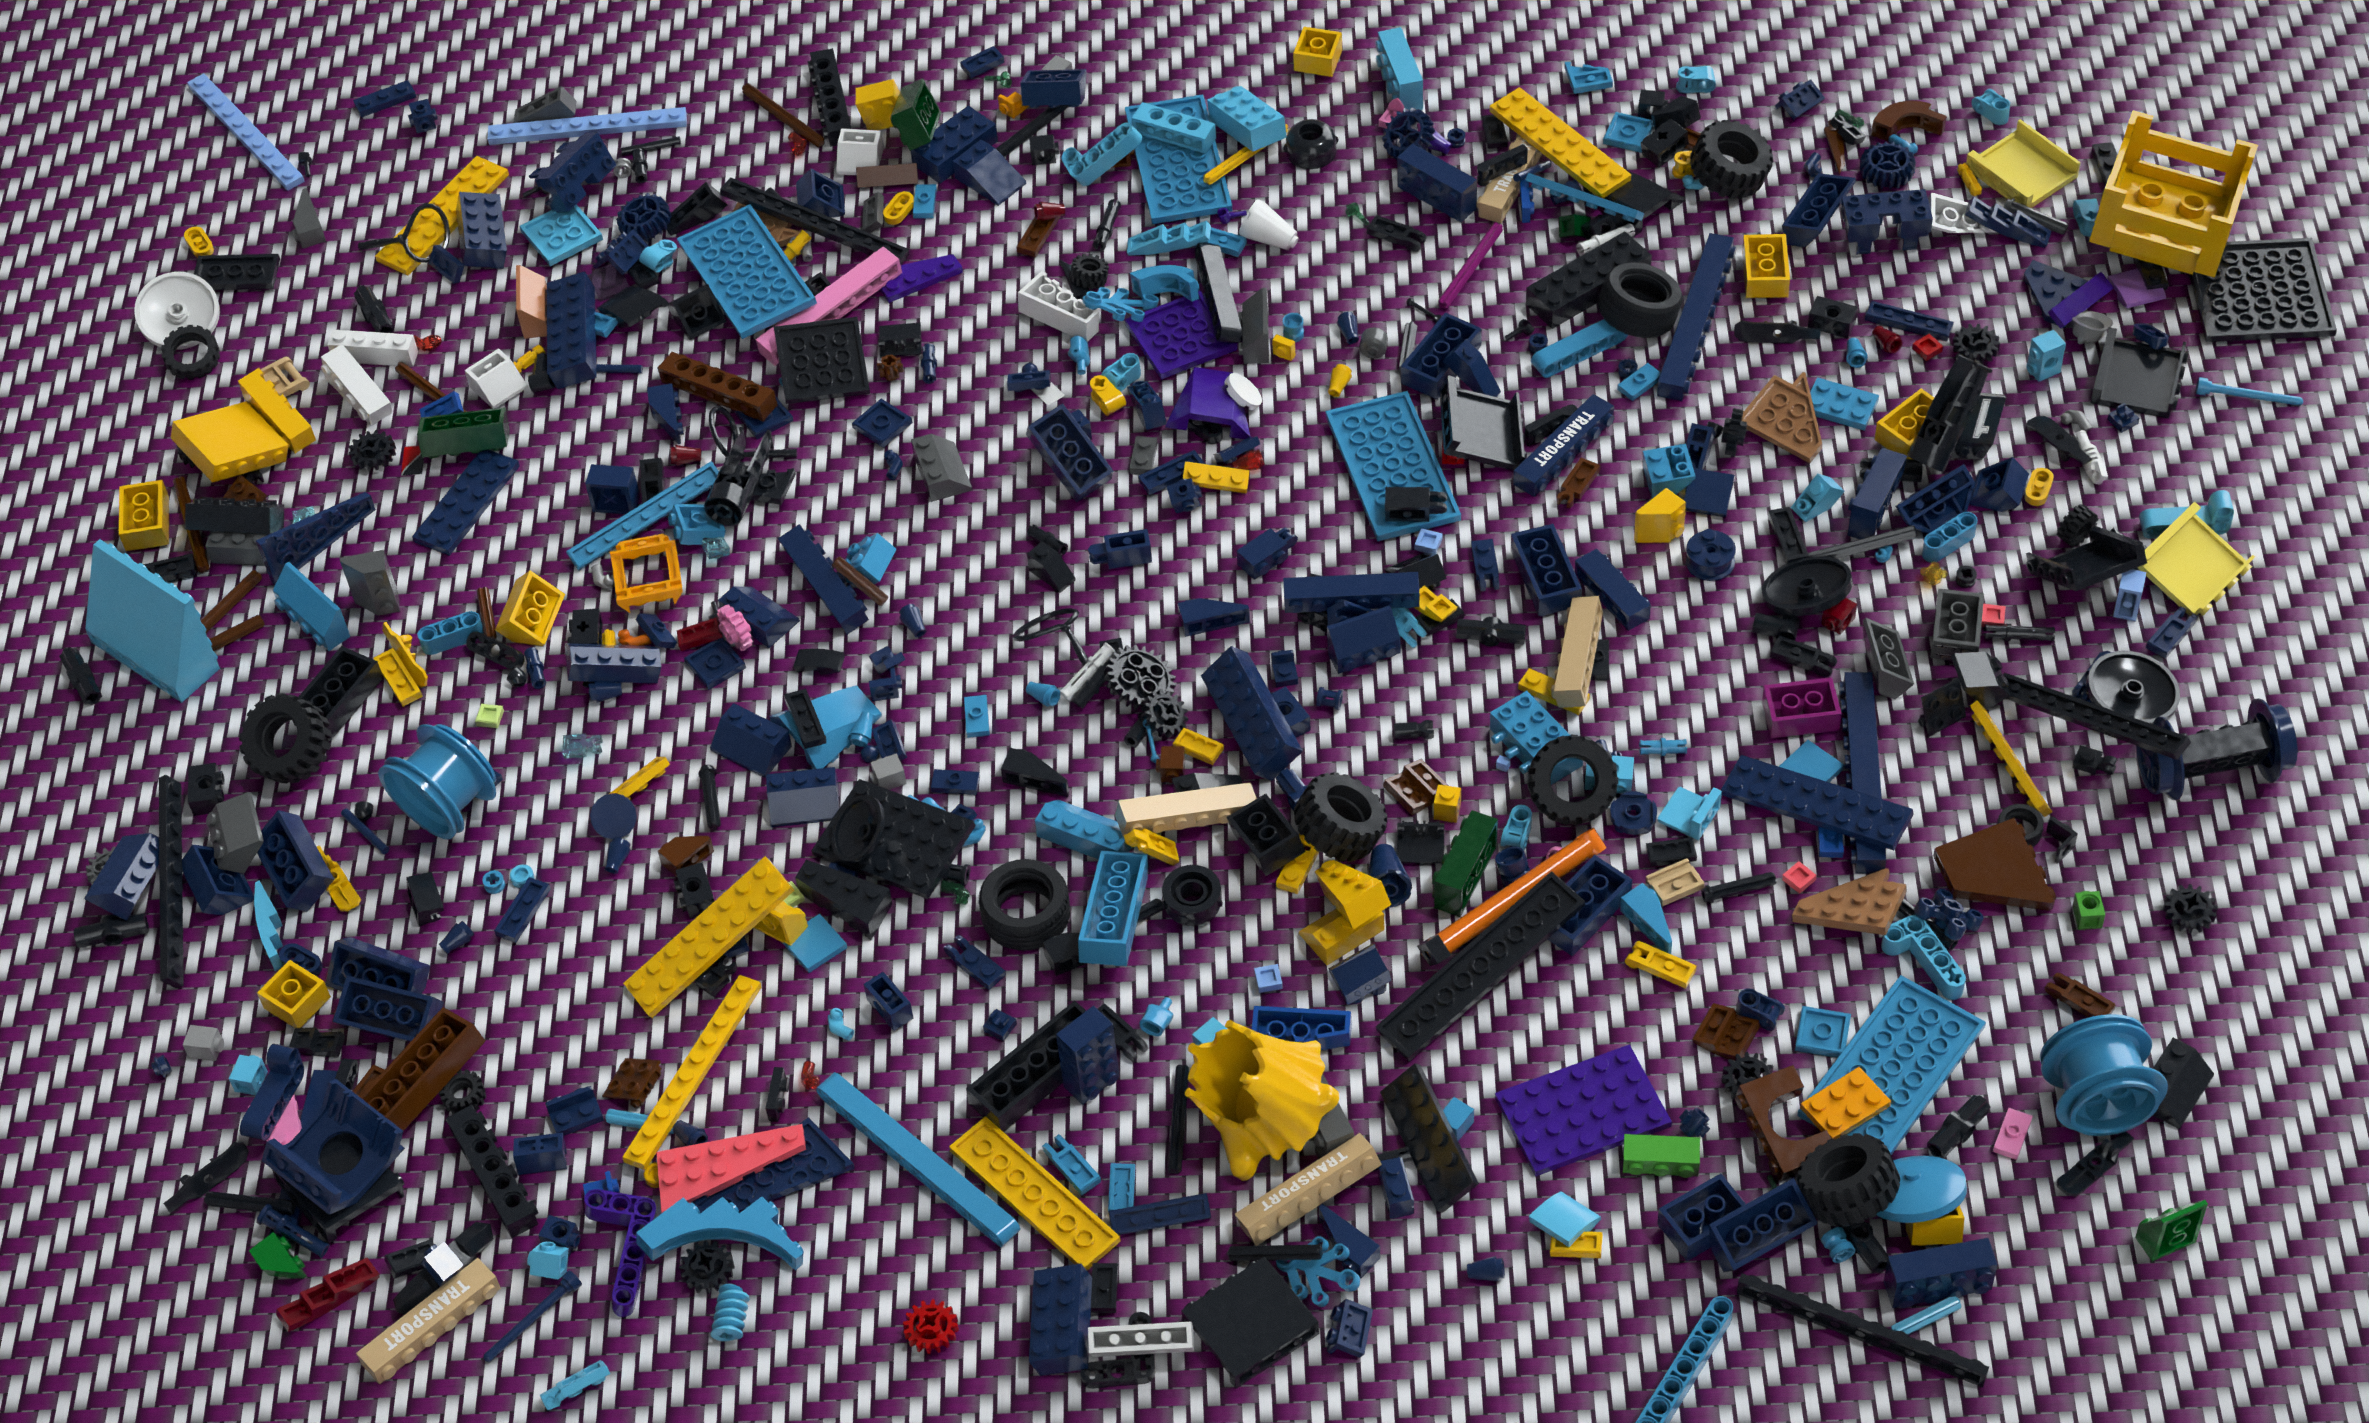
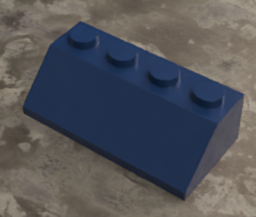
M1818 173L1782 224L1783 233L1786 234L1787 245L1806 247L1822 232L1841 204L1842 196H1846L1855 184L1856 178Z
M565 643L568 681L658 683L662 666L660 649L655 646Z
M152 833L122 836L84 899L127 921L159 868V837Z
M347 937L334 942L325 984L328 987L342 991L346 977L351 976L422 994L426 988L431 965L358 939Z
M1792 1178L1710 1223L1708 1229L1711 1250L1723 1273L1734 1271L1815 1226L1818 1222L1795 1179Z

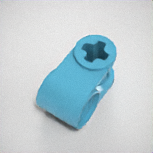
M1684 66L1678 70L1679 81L1676 83V89L1681 93H1708L1716 87L1714 71L1710 66Z
M1987 89L1983 95L1972 99L1973 109L1993 124L2004 125L2008 122L2010 101L1997 94L1993 89Z
M2096 198L2074 200L2073 202L2074 217L2077 220L2081 234L2087 237L2091 236L2099 210Z
M661 240L645 248L640 255L639 261L656 273H659L673 264L672 256L673 252L677 249V245L671 240Z
M1127 353L1115 363L1106 367L1101 375L1105 376L1116 389L1123 391L1141 376L1139 357L1134 353Z
M1517 805L1511 810L1507 825L1502 833L1501 846L1520 847L1525 851L1532 828V811L1528 806Z

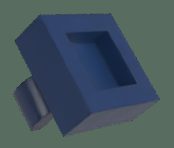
M2126 403L2117 406L2116 410L2109 413L2107 418L2121 433L2139 424L2140 419L2133 410L2126 406Z
M994 1009L988 1017L989 1019L983 1025V1030L1004 1042L1017 1025V1021L1008 1014Z

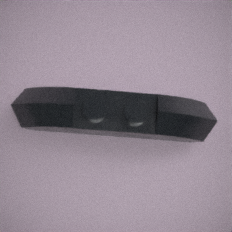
M475 1222L448 1245L463 1264L461 1270L493 1241L491 1224ZM425 1267L393 1299L398 1313L405 1315L440 1288Z

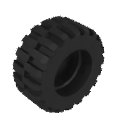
M1722 120L1721 123L1717 121L1705 127L1690 155L1691 168L1694 170L1695 177L1700 179L1699 182L1703 186H1707L1708 190L1712 193L1716 192L1721 197L1729 196L1730 199L1737 197L1740 199L1755 194L1763 185L1773 166L1772 149L1770 144L1767 145V139L1764 136L1762 137L1758 130L1750 128V125L1746 123L1744 125L1740 124V121L1736 120L1733 122ZM1722 154L1733 157L1741 164L1728 160Z
M284 693L277 694L276 696L270 695L265 698V702L259 701L254 705L256 708L254 710L250 709L246 716L248 718L246 722L243 721L241 726L243 732L239 734V741H242L240 752L245 755L243 760L250 766V769L260 774V776L285 784L288 782L292 784L298 783L300 779L306 780L309 778L311 772L316 773L320 768L319 764L321 761L324 762L327 756H325L327 750H330L331 745L328 742V738H331V730L327 729L329 722L327 718L323 717V711L309 701ZM294 720L297 727L295 744L287 754L277 758L273 747L274 737L284 723Z
M1571 734L1570 736H1560L1549 741L1537 752L1528 771L1527 784L1533 803L1548 819L1564 825H1581L1594 820L1610 806L1617 792L1616 763L1614 764L1611 754L1603 748L1602 744L1591 740L1592 738L1587 736L1581 737ZM1564 759H1580L1586 762L1594 773V788L1590 795L1581 801H1565L1559 798L1552 789L1550 780L1552 770Z
M1336 772L1321 774L1311 780L1294 807L1295 824L1298 825L1300 835H1304V840L1308 844L1311 843L1316 851L1325 853V856L1329 858L1335 857L1339 861H1345L1346 859L1348 862L1356 861L1370 854L1387 828V813H1385L1384 804L1380 803L1378 795L1374 794L1368 785H1363L1362 781L1357 778L1355 780L1350 778V775H1339Z
M1853 1133L1852 1136L1847 1134L1841 1135L1840 1138L1827 1140V1143L1824 1145H1818L1813 1153L1810 1152L1805 1157V1161H1802L1797 1174V1182L1817 1220L1825 1224L1828 1223L1831 1226H1838L1839 1224L1851 1226V1223L1860 1224L1865 1219H1872L1877 1216L1878 1212H1883L1888 1208V1203H1892L1896 1193H1898L1900 1175L1884 1142L1868 1134L1863 1136L1860 1133Z

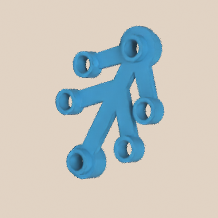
M1100 287L1098 292H1087L1082 300L1087 308L1106 310L1112 313V318L1117 321H1124L1127 312L1132 314L1131 319L1137 322L1143 321L1145 313L1132 307H1142L1143 310L1148 311L1156 308L1159 302V298L1152 294H1144L1142 300H1129V291L1124 288H1118L1117 292L1109 298L1111 291L1105 287Z
M1317 1236L1307 1245H1316L1323 1242V1255L1320 1260H1290L1288 1264V1260H1276V1264L1281 1271L1288 1274L1292 1286L1291 1289L1296 1295L1298 1290L1302 1288V1292L1297 1295L1300 1300L1308 1296L1309 1290L1301 1283L1297 1269L1305 1271L1312 1292V1302L1318 1307H1324L1329 1302V1296L1322 1291L1318 1276L1338 1283L1347 1292H1352L1359 1288L1360 1277L1351 1269L1338 1272L1323 1267L1335 1259L1340 1261L1347 1259L1349 1249L1344 1244L1338 1243L1333 1249L1327 1251L1329 1248L1328 1241L1321 1236ZM1343 1249L1342 1254L1338 1255L1339 1250ZM1323 1295L1322 1300L1318 1302V1298Z

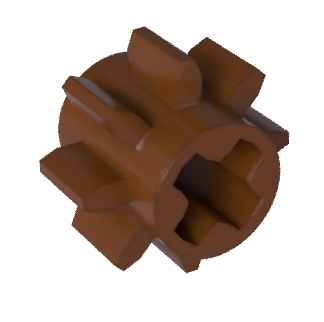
M886 355L881 357V363H877L880 378L884 377L888 381L896 380L899 378V372H904L900 357L896 358L894 355Z

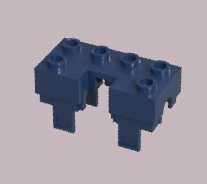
M590 132L580 136L576 141L564 142L556 150L560 154L551 161L552 165L537 168L529 175V178H536L535 182L538 187H542L543 190L551 194L552 197L545 202L546 206H550L556 213L569 212L587 195L581 183L583 181H586L587 184L599 183L616 167V163L599 133Z
M1925 189L1842 196L1840 211L1843 222H1845L1848 243L1857 242L1856 255L1871 253L1872 241H1876L1879 237L1883 216H1892V224L1898 226L1897 236L1903 238V251L1916 250L1918 238L1928 236V233L1932 230L1933 216Z

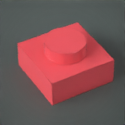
M1983 604L1981 627H1984L1985 624L2004 626L2006 606Z
M1798 861L1783 874L1782 880L1800 894L1816 881L1817 875Z

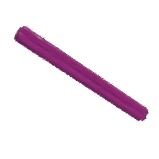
M1494 222L1439 298L1438 306L1440 308L1447 309L1502 233V224Z

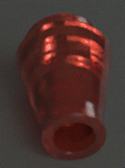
M1252 449L1236 461L1231 462L1233 468L1250 471L1261 469V466L1265 465L1259 449L1255 451Z

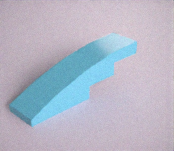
M1207 220L1188 227L1184 222L1169 229L1162 224L1128 238L1127 254L1131 256L1165 253L1207 242L1210 240L1211 225Z
M259 880L255 882L254 894L256 923L263 946L276 971L283 967L276 951L283 947L276 931L277 928L283 925Z

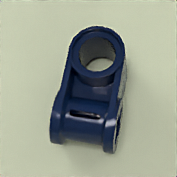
M1743 989L1739 993L1737 1000V1015L1757 1019L1761 1028L1768 1031L1774 1030L1776 1020L1779 1015L1784 1013L1785 1006L1777 999L1765 996L1754 989Z

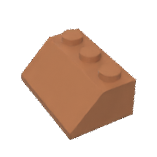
M516 265V311L524 339L547 336V284L545 277L521 265Z

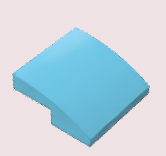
M1562 1191L1551 1196L1529 1215L1530 1223L1568 1247L1584 1231L1590 1232L1601 1220V1216Z

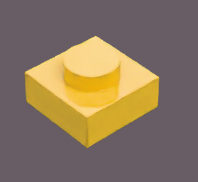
M1276 334L1272 339L1273 355L1292 361L1296 356L1295 341Z

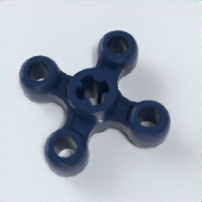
M1938 889L1932 900L1920 898L1914 908V914L1920 919L1928 920L1931 917H1935V924L1944 929V934L1954 941L1960 940L1966 929L1977 931L1984 920L1983 914L1977 910L1969 909L1967 912H1963V906L1956 900H1953L1952 893L1945 889Z

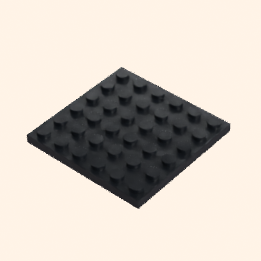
M2312 238L2226 242L2215 278L2193 272V275L2189 274L2205 342L2336 336L2337 328Z

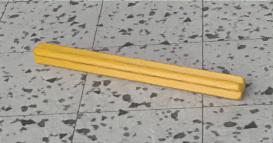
M1285 124L1286 133H1287V132H1288V129H1287V128H1288V125ZM1247 147L1242 148L1204 174V183L1208 185L1213 184L1265 147L1253 152Z

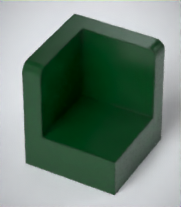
M1576 214L1559 217V238L1576 236L1585 238L1581 226L1591 220V217Z

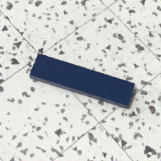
M1871 301L1865 315L1866 321L1924 336L1930 334L1935 339L1948 341L1954 325L1953 321Z
M1207 1193L1108 1211L1111 1229L1118 1235L1211 1218Z

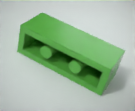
M1624 1134L1623 1173H1630L1632 1175L1655 1174L1657 1176L1679 1175L1685 1178L1699 1175L1700 1138Z

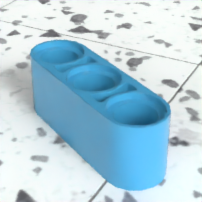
M1963 512L1926 535L1922 550L1923 559L1931 563L1938 562L1971 541L1976 533L1978 521L1976 515L1971 512Z
M469 611L424 626L418 631L417 635L422 651L427 655H434L466 644L467 637L472 632L484 633L479 614Z

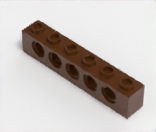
M671 352L657 367L662 383H672L673 387L734 411H740L760 421H764L778 405L774 390L761 386L735 374L727 373L701 361L693 360L683 354Z

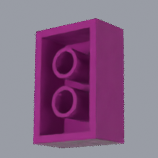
M1832 678L1764 685L1762 705L1771 738L1839 731L1842 713Z

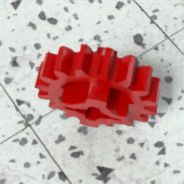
M932 1299L930 1304L926 1305V1302L923 1300L921 1301L922 1307L918 1308L913 1305V1314L908 1312L905 1314L907 1321H903L905 1339H908L910 1347L916 1345L917 1352L926 1348L927 1354H930L931 1350L935 1348L940 1353V1346L944 1345L946 1348H949L948 1340H956L955 1332L959 1331L957 1315L953 1313L951 1306L945 1307L944 1301L936 1305L935 1300Z

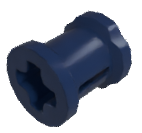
M1320 687L1316 706L1335 707V710L1339 711L1343 700V690L1336 692Z

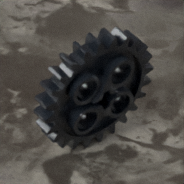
M1128 645L1125 646L1124 650L1118 648L1117 652L1112 653L1104 669V673H1106L1104 680L1109 681L1107 688L1114 689L1112 695L1118 694L1120 696L1118 701L1125 700L1126 707L1134 704L1135 710L1139 706L1144 705L1142 701L1153 691L1157 692L1159 689H1162L1163 693L1169 690L1172 696L1176 683L1173 682L1176 676L1170 675L1173 668H1166L1168 661L1162 662L1160 660L1161 654L1154 656L1153 649L1148 653L1145 646L1139 650L1137 645H1134L1132 650Z

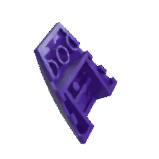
M1194 367L1165 428L1187 431L1188 420L1192 419L1230 425L1229 437L1247 439L1251 437L1244 407L1232 399L1227 392L1228 385H1225L1224 382L1232 372Z

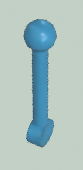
M1146 719L1143 720V726H1144V727H1145L1144 724L1147 722ZM1146 726L1152 753L1151 762L1156 763V759H1159V756L1156 755L1151 726Z

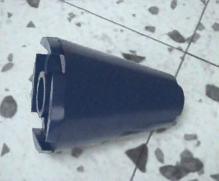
M1379 844L1375 846L1371 852L1367 875L1382 881L1391 903L1390 907H1396L1410 898L1412 889L1411 879L1391 845Z

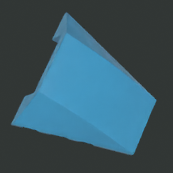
M857 685L811 700L826 736V744L807 749L803 747L789 710L769 716L773 723L789 730L790 735L804 749L806 760L813 769H820L830 762L833 763L845 747L849 748L852 745L849 734L859 719L861 712L873 714V724L882 716V713Z

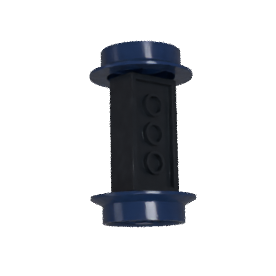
M2260 698L2254 699L2251 702L2247 722L2241 726L2225 725L2219 728V730L2210 731V729H2204L2192 735L2182 733V735L2189 738L2191 743L2178 760L2136 746L2138 766L2146 788L2154 795L2165 793L2171 800L2181 798L2185 779L2256 765L2267 781L2275 782L2280 778L2283 770L2294 768L2298 754L2296 733L2287 710L2280 704L2269 706ZM2157 717L2153 721V725L2175 732L2166 718Z

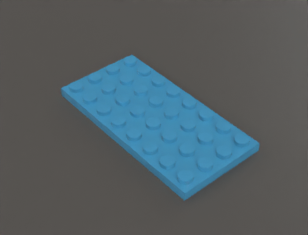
M1203 94L1147 103L1210 122ZM1140 105L1125 107L1127 123L1132 125V117ZM1142 135V141L1134 149L1152 224L1218 214L1217 211L1220 208H1227L1229 212L1233 211L1225 176L1211 185L1203 181V175L1221 163L1216 141L1213 142L1205 154Z
M751 204L677 238L678 244L704 283L709 285L716 301L742 339L817 304L816 298Z
M1408 391L1325 411L1326 419L1377 542L1417 532L1421 528L1429 529L1461 521L1460 510ZM1385 487H1430V491L1444 492L1447 494V501L1444 502L1447 504V512L1443 514H1429V522H1385Z
M1900 975L1808 1098L1857 1067H1860L1891 1100V1106L1847 1135L1852 1136L1853 1133H1860L1863 1136L1868 1134L1884 1142V1145L1887 1146L1892 1155L1984 1030L1986 1022ZM1801 1109L1798 1110V1117L1817 1127Z

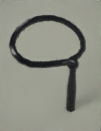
M432 203L422 204L410 216L403 234L398 235L396 238L359 242L358 248L359 250H366L400 243L403 244L405 252L410 258L417 262L427 263L430 257L420 258L415 256L409 249L407 236L413 222L420 211L424 209L435 210L440 215L444 224L445 239L442 247L447 249L450 240L448 219L440 207Z
M715 406L709 412V428L717 447L726 457L729 452L722 445L714 426V414L719 411L726 417L732 429L734 442L739 436L738 429L730 413L722 406ZM797 449L769 450L768 458L797 457ZM756 451L743 452L741 459L753 457Z
M1066 608L1049 612L1024 624L1013 634L1014 640L1021 642L1061 630L1066 632L1082 666L1088 662L1084 649L1070 629L1071 624L1079 616L1077 609ZM1073 614L1064 624H1057L1028 635L1019 636L1027 629L1049 618Z

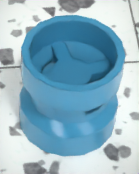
M1289 313L1284 316L1283 337L1295 342L1303 339L1304 319L1300 314Z
M1842 1227L1829 1230L1821 1238L1823 1246L1829 1249V1256L1834 1263L1846 1261L1856 1250L1853 1244L1846 1240L1847 1234Z

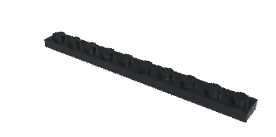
M2113 142L2092 144L2091 149L2105 186L2118 155ZM2133 258L2147 290L2168 289L2169 283L2162 266Z
M730 177L720 189L721 196L746 206L751 204L756 210L870 256L883 246L899 259L900 265L909 256L908 248Z
M2008 673L2003 674L2009 683L2007 689L2010 696L2006 698L2007 700L2178 760L2191 743L2185 735Z
M168 775L159 777L160 981L177 989L184 986L182 788L180 782Z
M1742 1273L1739 1278L1738 1295L1984 1387L1989 1366L1984 1365L1979 1360H1970L1960 1356L1953 1350L1941 1349L1929 1341H1920L1910 1337L1905 1332L1894 1331L1884 1327L1881 1323L1862 1319L1855 1313H1846L1834 1308L1831 1304L1814 1301L1807 1295L1796 1294L1786 1290L1781 1285H1772L1764 1282L1757 1276H1748Z

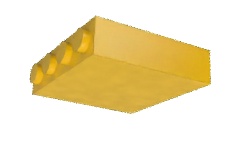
M247 401L176 420L172 423L171 439L212 483L286 462L288 444Z

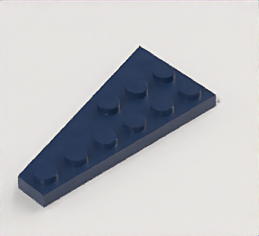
M366 492L361 493L256 540L271 583L276 584L287 562H290L296 569H301L374 512L376 509L371 495Z
M808 1117L800 1123L804 1129L806 1150L781 1162H772L764 1166L763 1171L756 1174L752 1172L742 1177V1181L709 1197L702 1196L694 1204L702 1213L720 1198L724 1197L728 1203H734L740 1213L762 1196L767 1202L853 1170L855 1169L854 1163Z

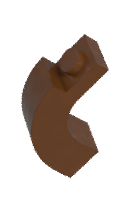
M1897 102L1885 107L1877 114L1873 120L1871 136L1889 142V137L1892 134H1896L1898 131L1909 127L1921 128L1942 135L1945 131L1947 116L1932 111L1931 104L1927 102Z

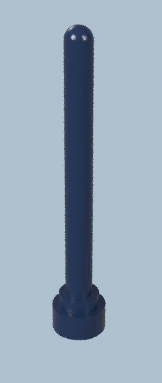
M568 1270L561 1277L560 1285L483 1355V1359L486 1362H491L565 1293L575 1292L580 1288L582 1283L572 1271Z

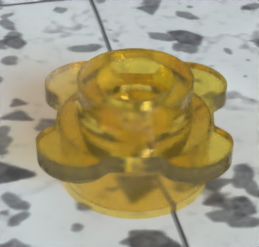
M1932 562L1928 567H1923L1920 570L1924 580L1931 585L1939 584L1942 578H1946L1948 574L1946 570L1941 569L1937 562Z

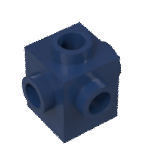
M428 99L409 103L411 114L408 115L410 125L415 126L417 133L437 129L435 125V120H438L435 108L431 109Z
M1192 478L1181 479L1167 486L1171 505L1176 514L1184 511L1189 512L1201 506L1199 500L1202 497L1199 484H1194Z

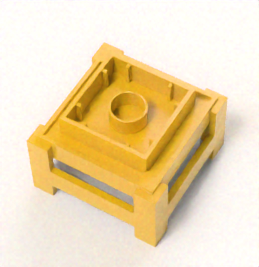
M2133 110L2111 175H2109L2089 242L2109 247L2111 252L2193 275V272L2215 278L2258 145L2237 139L2233 152L2175 137L2150 130L2153 116ZM2147 150L2226 173L2223 183L2142 161L2140 160L2142 152Z

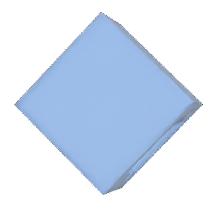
M1500 755L1496 761V769L1507 772L1510 767V759Z

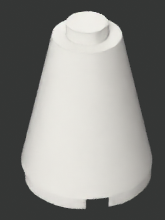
M1256 200L1248 211L1250 212L1248 218H1244L1239 234L1247 239L1288 250L1290 247L1294 248L1299 239L1297 231L1264 201Z

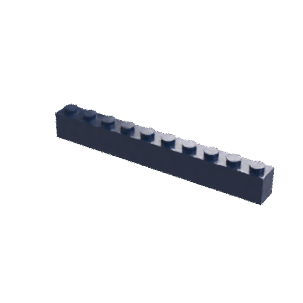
M1709 233L1658 381V397L1683 401L1685 393L1689 394L1691 381L1689 380L1695 376V363H1699L1702 351L1700 348H1704L1707 336L1705 333H1709L1712 320L1710 318L1715 317L1717 309L1715 304L1720 302L1722 295L1720 289L1725 288L1727 276L1725 274H1729L1732 261L1730 259H1734L1737 247L1733 246L1734 237Z
M1845 672L1844 680L1839 681V695H1843L1844 698L1840 701L1841 713H1845V718H1842L1841 722L1842 732H1846V736H1843V750H1847V755H1844V769L1849 771L1845 775V787H1850L1851 790L1882 799L1873 673ZM1849 836V844L1854 845V850L1850 852V862L1855 864V873H1874L1885 869L1886 848Z

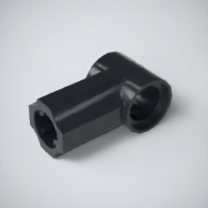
M545 353L537 354V358L534 360L533 374L528 376L529 387L533 393L555 388V384L547 374V355Z
M1756 613L1752 632L1774 636L1776 639L1778 636H1783L1795 641L1800 626V619L1797 616L1782 615L1781 617Z

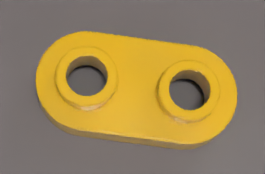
M906 191L897 193L883 210L884 221L890 225L901 223L914 207L913 195Z
M191 227L185 231V241L195 257L213 254L212 242L201 227Z
M2037 468L2031 473L2024 496L2028 504L2040 506L2046 502L2054 478L2053 473L2049 469Z

